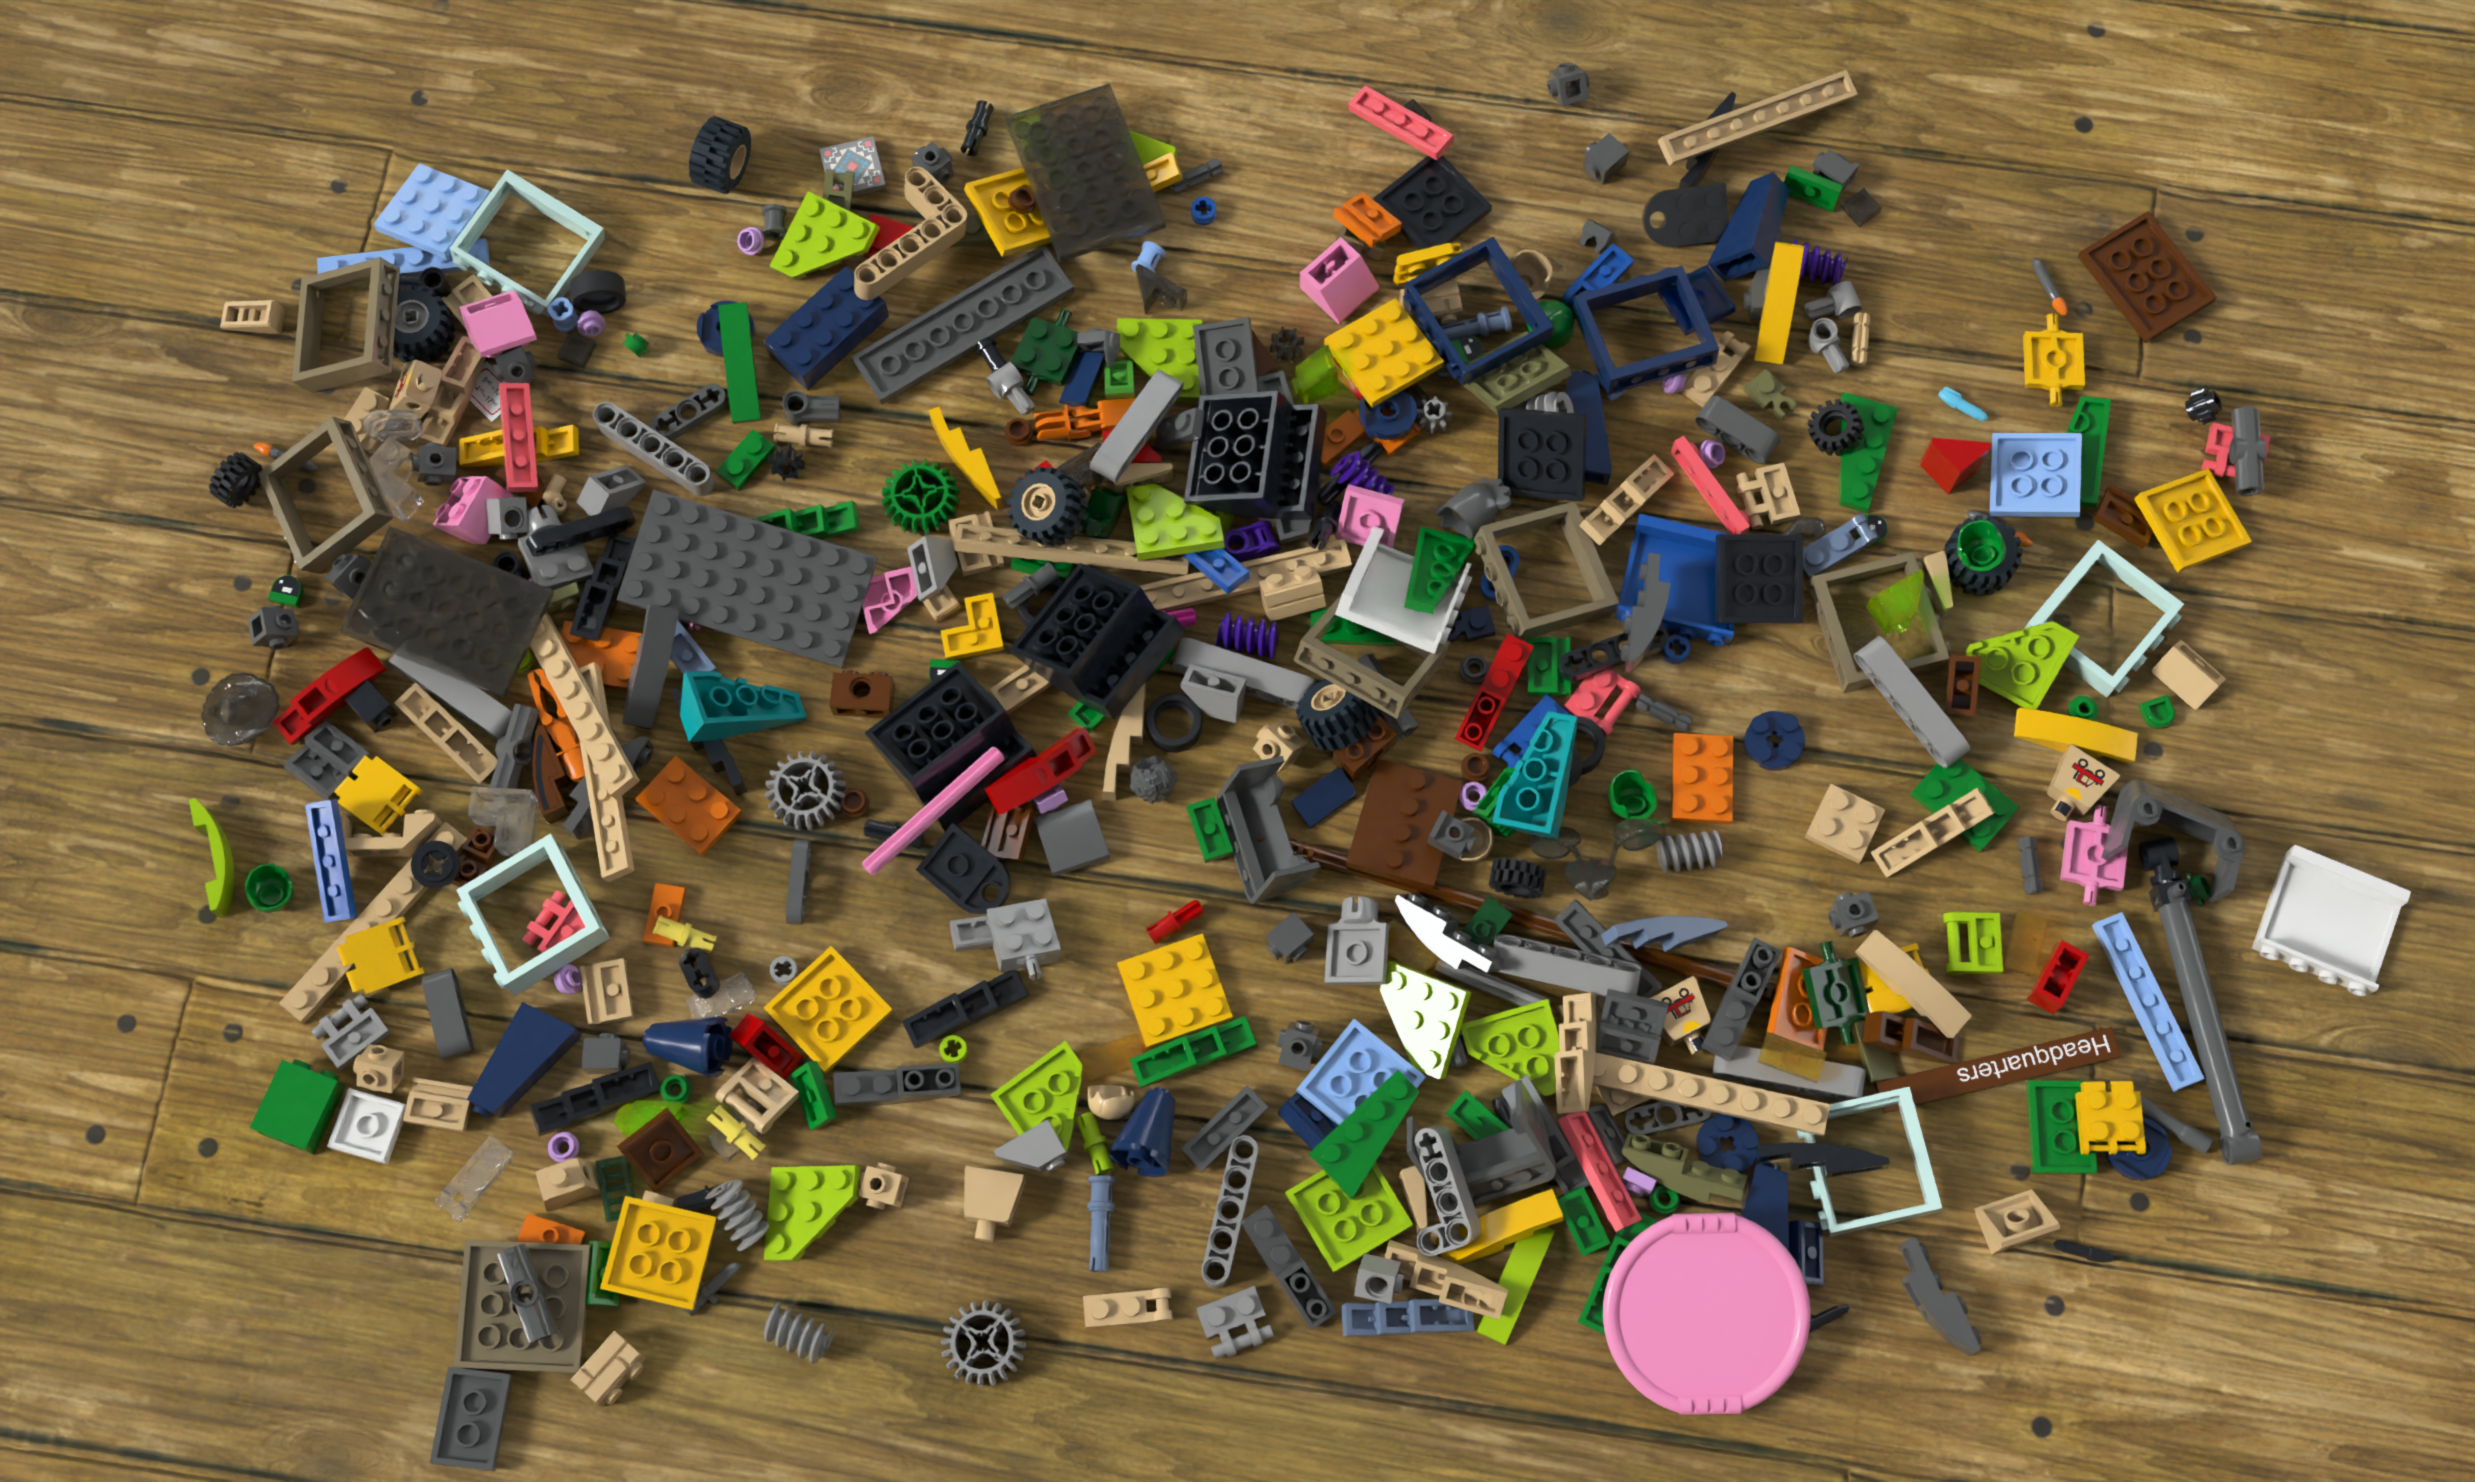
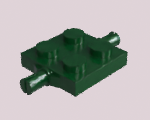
M1062 308L1056 322H1047L1035 317L1031 318L1011 360V363L1018 372L1025 374L1029 378L1023 389L1027 395L1034 396L1039 382L1052 383L1063 387L1081 349L1077 344L1078 333L1080 332L1066 327L1072 316L1071 311Z
M1833 941L1819 943L1824 961L1820 962L1817 966L1802 969L1815 1029L1839 1028L1843 1045L1856 1043L1851 1025L1860 1019H1864L1866 1013H1870L1858 957L1849 959L1836 958L1832 944Z

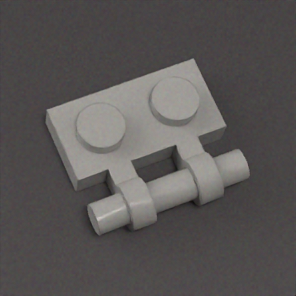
M362 993L352 1000L349 998L344 1001L342 1008L331 1016H324L319 1020L320 1024L311 1030L318 1040L327 1033L329 1034L330 1038L323 1042L321 1046L339 1070L352 1063L358 1055L364 1052L369 1044L376 1045L391 1034L372 1007L361 1014L359 1009L369 1003ZM351 1016L353 1021L339 1031L337 1026Z
M1255 1286L1196 1308L1207 1340L1218 1335L1220 1336L1222 1343L1211 1347L1215 1359L1224 1355L1231 1357L1237 1354V1350L1250 1345L1254 1347L1263 1344V1340L1274 1336L1270 1325L1259 1329L1256 1326L1255 1321L1266 1317ZM1246 1325L1248 1333L1231 1339L1228 1331Z

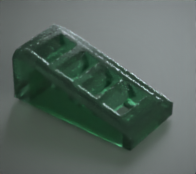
M624 1155L595 1161L606 1222L619 1220L621 1210L612 1211L611 1205L623 1203L625 1196L610 1199V1193L626 1190L628 1197L635 1198L631 1164ZM622 1166V1171L607 1174L606 1168ZM624 1177L625 1183L613 1186L608 1185V1180Z

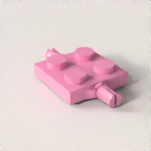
M2102 805L2094 807L2093 822L2082 823L2070 820L2066 827L2060 880L2078 883L2085 887L2083 904H2089V906L2096 905L2097 889L2104 888L2121 891L2124 886L2128 845L2127 848L2108 860L2101 858L2110 825L2105 824L2108 807H2102Z

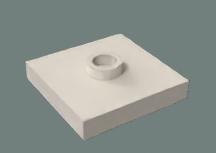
M348 1088L327 1147L388 1165L403 1124L402 1120L406 1104Z

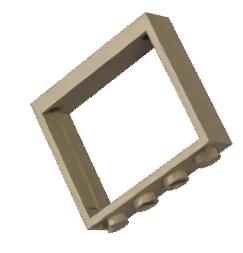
M379 257L301 278L292 374L293 383L310 392H316L392 372L400 268ZM370 282L364 355L318 368L325 294Z
M332 416L258 473L263 484L262 488L273 507V514L278 519L283 530V537L294 555V562L303 571L320 574L331 566L339 556L348 553L394 518L351 421ZM333 443L363 513L314 549L284 479Z
M1575 501L1481 526L1474 537L1477 546L1475 551L1478 555H1481L1485 565V575L1489 581H1492L1496 591V601L1500 607H1503L1506 614L1507 627H1511L1514 636L1520 640L1610 616L1619 604L1591 537L1579 526L1583 518ZM1559 522L1593 602L1529 619L1495 539Z
M1913 552L1812 576L1807 586L1843 693L1875 685L1864 671L1856 672L1828 587L1904 569L1933 654L1903 662L1915 676L1943 669L1950 659L1951 648L1948 641L1942 637L1940 616L1937 613L1934 614L1931 605L1933 602L1931 590L1924 585L1922 579L1923 568L1919 560L1916 561Z
M1341 594L1301 639L1294 662L1397 719L1442 665L1451 642L1447 640L1445 645L1439 643L1435 654L1382 634L1425 658V661L1402 687L1319 641L1340 618L1335 613L1342 596ZM1309 652L1313 654L1312 658L1307 656ZM1392 699L1397 701L1396 705L1391 703Z

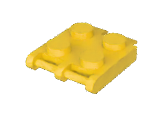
M1446 243L1399 255L1396 261L1397 265L1395 267L1393 283L1398 286L1404 285L1413 278L1461 254L1460 244Z
M366 755L352 770L353 774L358 778L354 781L347 776L334 791L340 797L338 803L382 837L383 834L388 833L386 830L399 815L403 816L405 807L416 794L420 796L423 792L418 786L376 756L371 760Z
M404 916L346 936V943L336 947L343 967L355 964L356 969L346 972L353 992L364 989L365 994L425 973L423 967H419L414 954V942H410L403 924L406 922ZM395 925L398 926L404 945L402 946L395 930ZM406 950L409 955L411 964L413 966V971L410 970L409 964L404 954V951Z
M1917 943L1900 948L1908 956L1911 953L1914 961L1924 969L1917 952L1919 950ZM1863 960L1860 962L1865 990L1870 989L1871 993L1866 994L1870 1013L1885 1011L1898 1015L1914 1010L1902 995L1894 994Z
M2105 1081L2082 1082L2081 1092L2075 1094L2081 1154L2088 1155L2090 1151H2108L2109 1154H2117L2118 1151H2136L2137 1154H2145L2146 1145L2140 1091H2134L2133 1082L2110 1081L2108 1083L2109 1092H2106ZM2089 1142H2107L2108 1145H2089ZM2117 1142H2135L2136 1145H2117Z

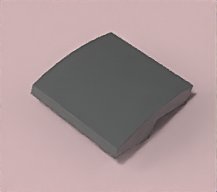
M324 720L304 738L305 745L284 763V768L325 801L332 800L337 796L334 791L347 776L351 779L355 777L352 770L365 755L369 758L370 753L330 722Z
M1091 800L1034 818L1053 877L1110 858Z
M1608 989L1596 1036L1595 1052L1654 1065L1668 1010V1003Z

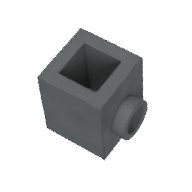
M1609 133L1598 143L1595 141L1587 147L1584 152V170L1590 178L1598 180L1603 185L1626 165L1629 150Z
M1293 912L1266 935V942L1268 943L1266 949L1274 959L1279 960L1281 958L1285 964L1292 959L1296 962L1308 952L1307 947L1314 942V933Z
M602 1033L599 1038H584L581 1068L587 1074H612L625 1070V1066H629L630 1048L627 1047L621 1038H618V1035Z

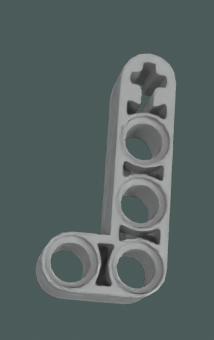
M1441 1125L1423 1128L1415 1136V1147L1441 1223L1421 1230L1416 1241L1419 1250L1423 1254L1434 1256L1476 1241L1481 1234V1225L1449 1131ZM1435 1136L1437 1142L1431 1144L1429 1138ZM1442 1153V1156L1434 1158L1433 1154ZM1440 1163L1447 1167L1448 1174L1446 1178H1443L1438 1172ZM1450 1193L1454 1194L1458 1199L1456 1208H1453L1448 1202ZM1460 1223L1464 1224L1468 1229L1467 1238H1463L1458 1232ZM1432 1232L1439 1237V1247H1435L1430 1241Z

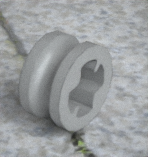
M780 956L772 961L770 974L777 984L788 986L799 975V969L792 958ZM788 964L791 965L789 967L791 971L789 976L785 974L781 978L777 976L780 975L777 970L779 966L785 968Z

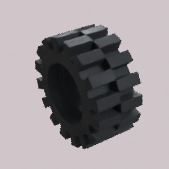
M1835 399V404L1833 405L1830 400L1825 401L1827 407L1823 408L1820 404L1817 406L1819 413L1817 414L1814 411L1811 413L1813 420H1808V426L1810 427L1808 432L1821 452L1825 451L1830 456L1835 452L1837 456H1842L1841 450H1845L1848 454L1851 452L1849 447L1853 445L1856 448L1859 445L1857 439L1862 440L1863 438L1861 432L1864 431L1863 421L1855 407L1851 406L1849 402L1844 401L1842 404L1840 399ZM1837 419L1846 421V428L1841 434L1837 436L1826 434V427L1832 421Z
M235 452L233 456H227L226 462L223 460L220 463L221 467L219 469H215L214 473L216 475L211 476L210 481L212 483L209 484L210 493L232 508L243 506V501L247 503L250 500L249 496L256 494L254 490L261 485L258 473L263 470L260 464L246 454Z
M1497 858L1493 861L1489 886L1497 892H1504L1505 895L1511 894L1514 895L1513 897L1519 898V896L1528 899L1529 897L1537 898L1543 894L1547 872L1541 865L1536 866L1534 862L1527 863V860L1522 859V861H1519L1517 858H1511V860L1508 858Z

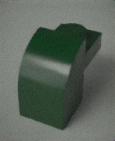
M1102 485L1093 488L1088 502V509L1084 510L1087 518L1086 521H1081L1080 525L1083 528L1080 532L1093 538L1108 539L1120 518L1127 496Z

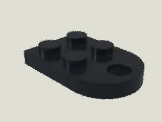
M1725 183L1667 189L1656 193L1648 200L1642 214V223L1646 234L1654 242L1667 247L1719 241L1729 223ZM1654 212H1661L1664 215V223L1658 228H1654L1650 224V217Z
M956 823L950 825L916 869L959 907L973 914H987V909L1001 907L1008 899L1011 891V877L1006 866ZM990 885H995L999 890V896L994 902H989L985 898V890Z

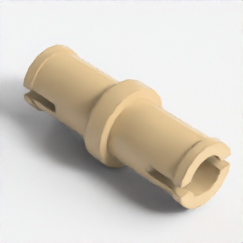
M775 424L774 432L786 434H774V442L798 443L800 447L816 445L832 448L833 439L826 438L834 436L833 429L810 428L808 424H801V426Z

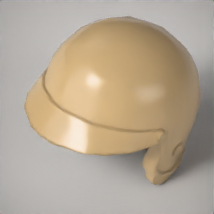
M1525 249L1516 253L1510 262L1534 298H1540L1546 293L1551 281L1552 266L1550 261L1542 253L1535 250Z

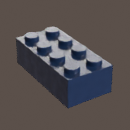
M845 266L764 340L768 355L808 391L889 317L887 305L880 296L872 300H863L857 297L854 291V273Z

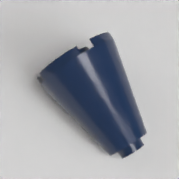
M720 1016L654 1023L644 1032L643 1045L649 1054L707 1077L718 1078L725 1071V1069L721 1068L723 1061H729L731 1057L733 1040L729 1035L732 1032V1028L725 1024L729 1020L726 1017Z
M1161 1087L1148 1090L1111 1146L1109 1156L1121 1168L1128 1170L1130 1165L1138 1168V1175L1147 1177H1163L1166 1171L1168 1172L1171 1159L1176 1102L1171 1096L1170 1091Z

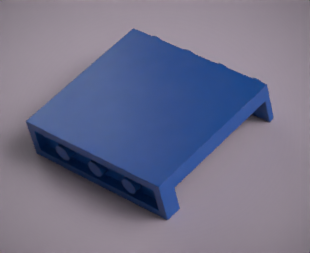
M1639 514L1615 619L1621 620V623L1624 624V617L1630 616L1632 607L1637 606L1638 591L1643 590L1644 581L1639 580L1640 564L1646 563L1649 553L1661 554L1659 581L1670 582L1669 597L1661 625L1668 632L1677 633L1688 640L1698 638L1707 640L1713 646H1729L1734 635L1735 623H1715L1716 535L1727 533Z

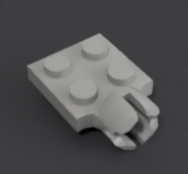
M549 505L541 506L544 512L543 515H540L537 507L527 511V536L519 538L518 546L538 593L561 588L575 582L580 583L587 581V579L591 580L594 569L583 544L539 557L532 556L526 544L527 538L536 532L562 525V523H560L555 509Z
M1354 896L1345 898L1342 902L1341 919L1338 923L1328 924L1324 983L1328 986L1386 985L1390 926L1387 923L1378 922V904L1374 899L1358 896V902H1354Z

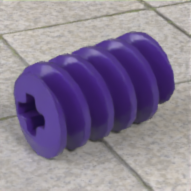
M1794 239L1793 244L1798 245V239ZM1805 242L1803 244L1804 252L1799 277L1803 279L1809 272L1811 282H1814L1818 276H1821V285L1825 286L1829 279H1832V287L1840 283L1848 257L1842 262V253L1838 252L1832 259L1831 249H1826L1820 255V246L1817 245L1809 252V243Z
M1357 451L1343 457L1330 471L1331 476L1337 473L1341 474L1337 481L1339 484L1348 481L1350 485L1390 496L1394 490L1391 483L1385 484L1386 479L1383 475L1377 476L1378 471L1375 467L1369 468L1370 463L1368 460H1361L1362 455Z
M1227 612L1219 626L1216 647L1220 645L1222 640H1224V647L1227 650L1235 643L1237 652H1241L1246 645L1248 654H1253L1258 647L1260 657H1264L1269 650L1271 659H1274L1280 632L1277 630V623L1274 621L1270 628L1267 629L1265 619H1262L1258 626H1255L1254 618L1250 616L1247 623L1244 624L1241 614L1237 616L1235 621H1232L1231 612Z

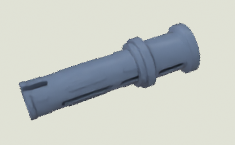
M1506 306L1502 307L1500 311L1487 314L1479 312L1475 318L1441 326L1450 341L1470 335H1480V337L1485 338L1489 336V333L1502 330L1512 331L1511 319ZM1424 333V336L1433 346V339L1431 338L1429 333Z
M1089 1176L1088 1182L1091 1183V1202L1087 1203V1209L1091 1212L1089 1271L1109 1272L1110 1215L1115 1209V1204L1112 1203L1113 1184L1116 1183V1177Z

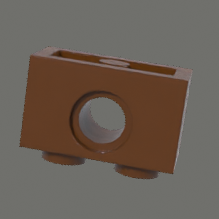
M1951 651L1945 714L1976 716L1981 654Z
M843 670L842 673L833 672L829 705L833 715L867 718L886 717L893 711L895 694L893 677L878 671L872 672L871 675L859 674V672L854 670ZM860 689L870 690L869 694L865 697L860 698L856 696Z
M1379 715L1378 719L1374 722V727L1367 732L1366 736L1360 738L1353 745L1348 744L1346 748H1337L1333 751L1332 762L1336 767L1340 766L1352 783L1374 765L1377 759L1383 757L1396 745L1397 733Z

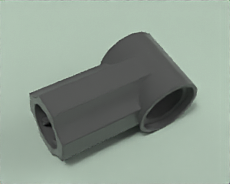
M797 390L790 391L783 397L784 415L787 422L797 426L806 422L839 423L840 397L805 395ZM794 405L802 406V409L799 411L790 410Z

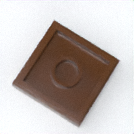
M668 1107L617 1145L621 1153L654 1193L704 1155L703 1151Z

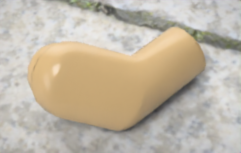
M553 474L543 494V500L545 505L555 509L557 515H562L567 509V502L564 501L560 493L567 480L560 475Z

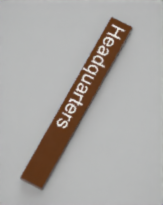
M2112 1027L1883 1080L1876 1082L1874 1085L1877 1094L1910 1087L1914 1105L1919 1106L2118 1059L2121 1055ZM1898 1104L1881 1107L1883 1114L1900 1110Z

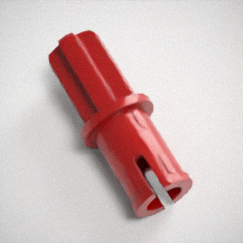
M1193 900L1174 913L1168 911L1167 916L1145 929L1156 945L1169 935L1177 931L1182 932L1181 927L1202 915L1204 909L1198 900Z

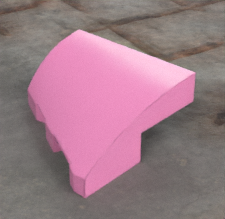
M911 566L872 577L862 607L869 635L877 632L918 597Z

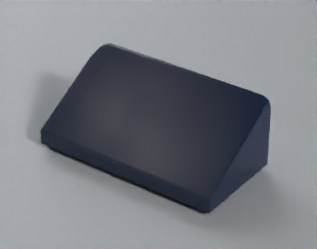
M1094 352L1078 353L1059 403L1067 404L1071 407L1086 406L1088 408L1104 368V362H1106L1105 354Z
M1339 766L1292 800V807L1309 829H1311L1355 797L1357 792Z
M1298 1092L1289 1098L1278 1111V1115L1312 1150L1338 1126Z
M1804 1220L1789 1221V1252L1799 1266L1806 1285L1824 1286L1823 1230L1821 1224Z

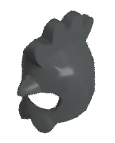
M1483 478L1479 482H1472L1456 492L1444 505L1436 508L1434 513L1436 516H1442L1440 519L1441 527L1445 529L1453 528L1463 537L1472 539L1476 536L1481 526L1491 524L1500 509H1505L1512 504L1510 499L1511 490L1508 486H1504L1501 479H1494L1489 482L1488 478ZM1451 509L1454 510L1462 518L1460 519L1455 517Z

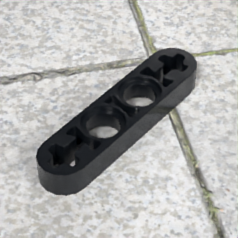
M619 507L536 532L527 538L526 544L532 556L539 557L609 536L610 532L616 534L625 531L636 523V519L629 507Z
M1660 625L1656 637L1660 636L1658 643L1653 641L1644 657L1656 654L1666 646L1668 632L1662 625ZM1622 633L1565 653L1559 663L1560 675L1565 680L1577 681L1626 664V661H1621L1619 644L1623 641H1628V634ZM1598 650L1606 653L1608 660L1605 663H1597L1592 659V653ZM1584 655H1585V656H1586V662H1585V663H1582L1583 658H1584ZM1568 661H1571L1573 665L1582 663L1578 665L1575 672L1572 668H1566Z

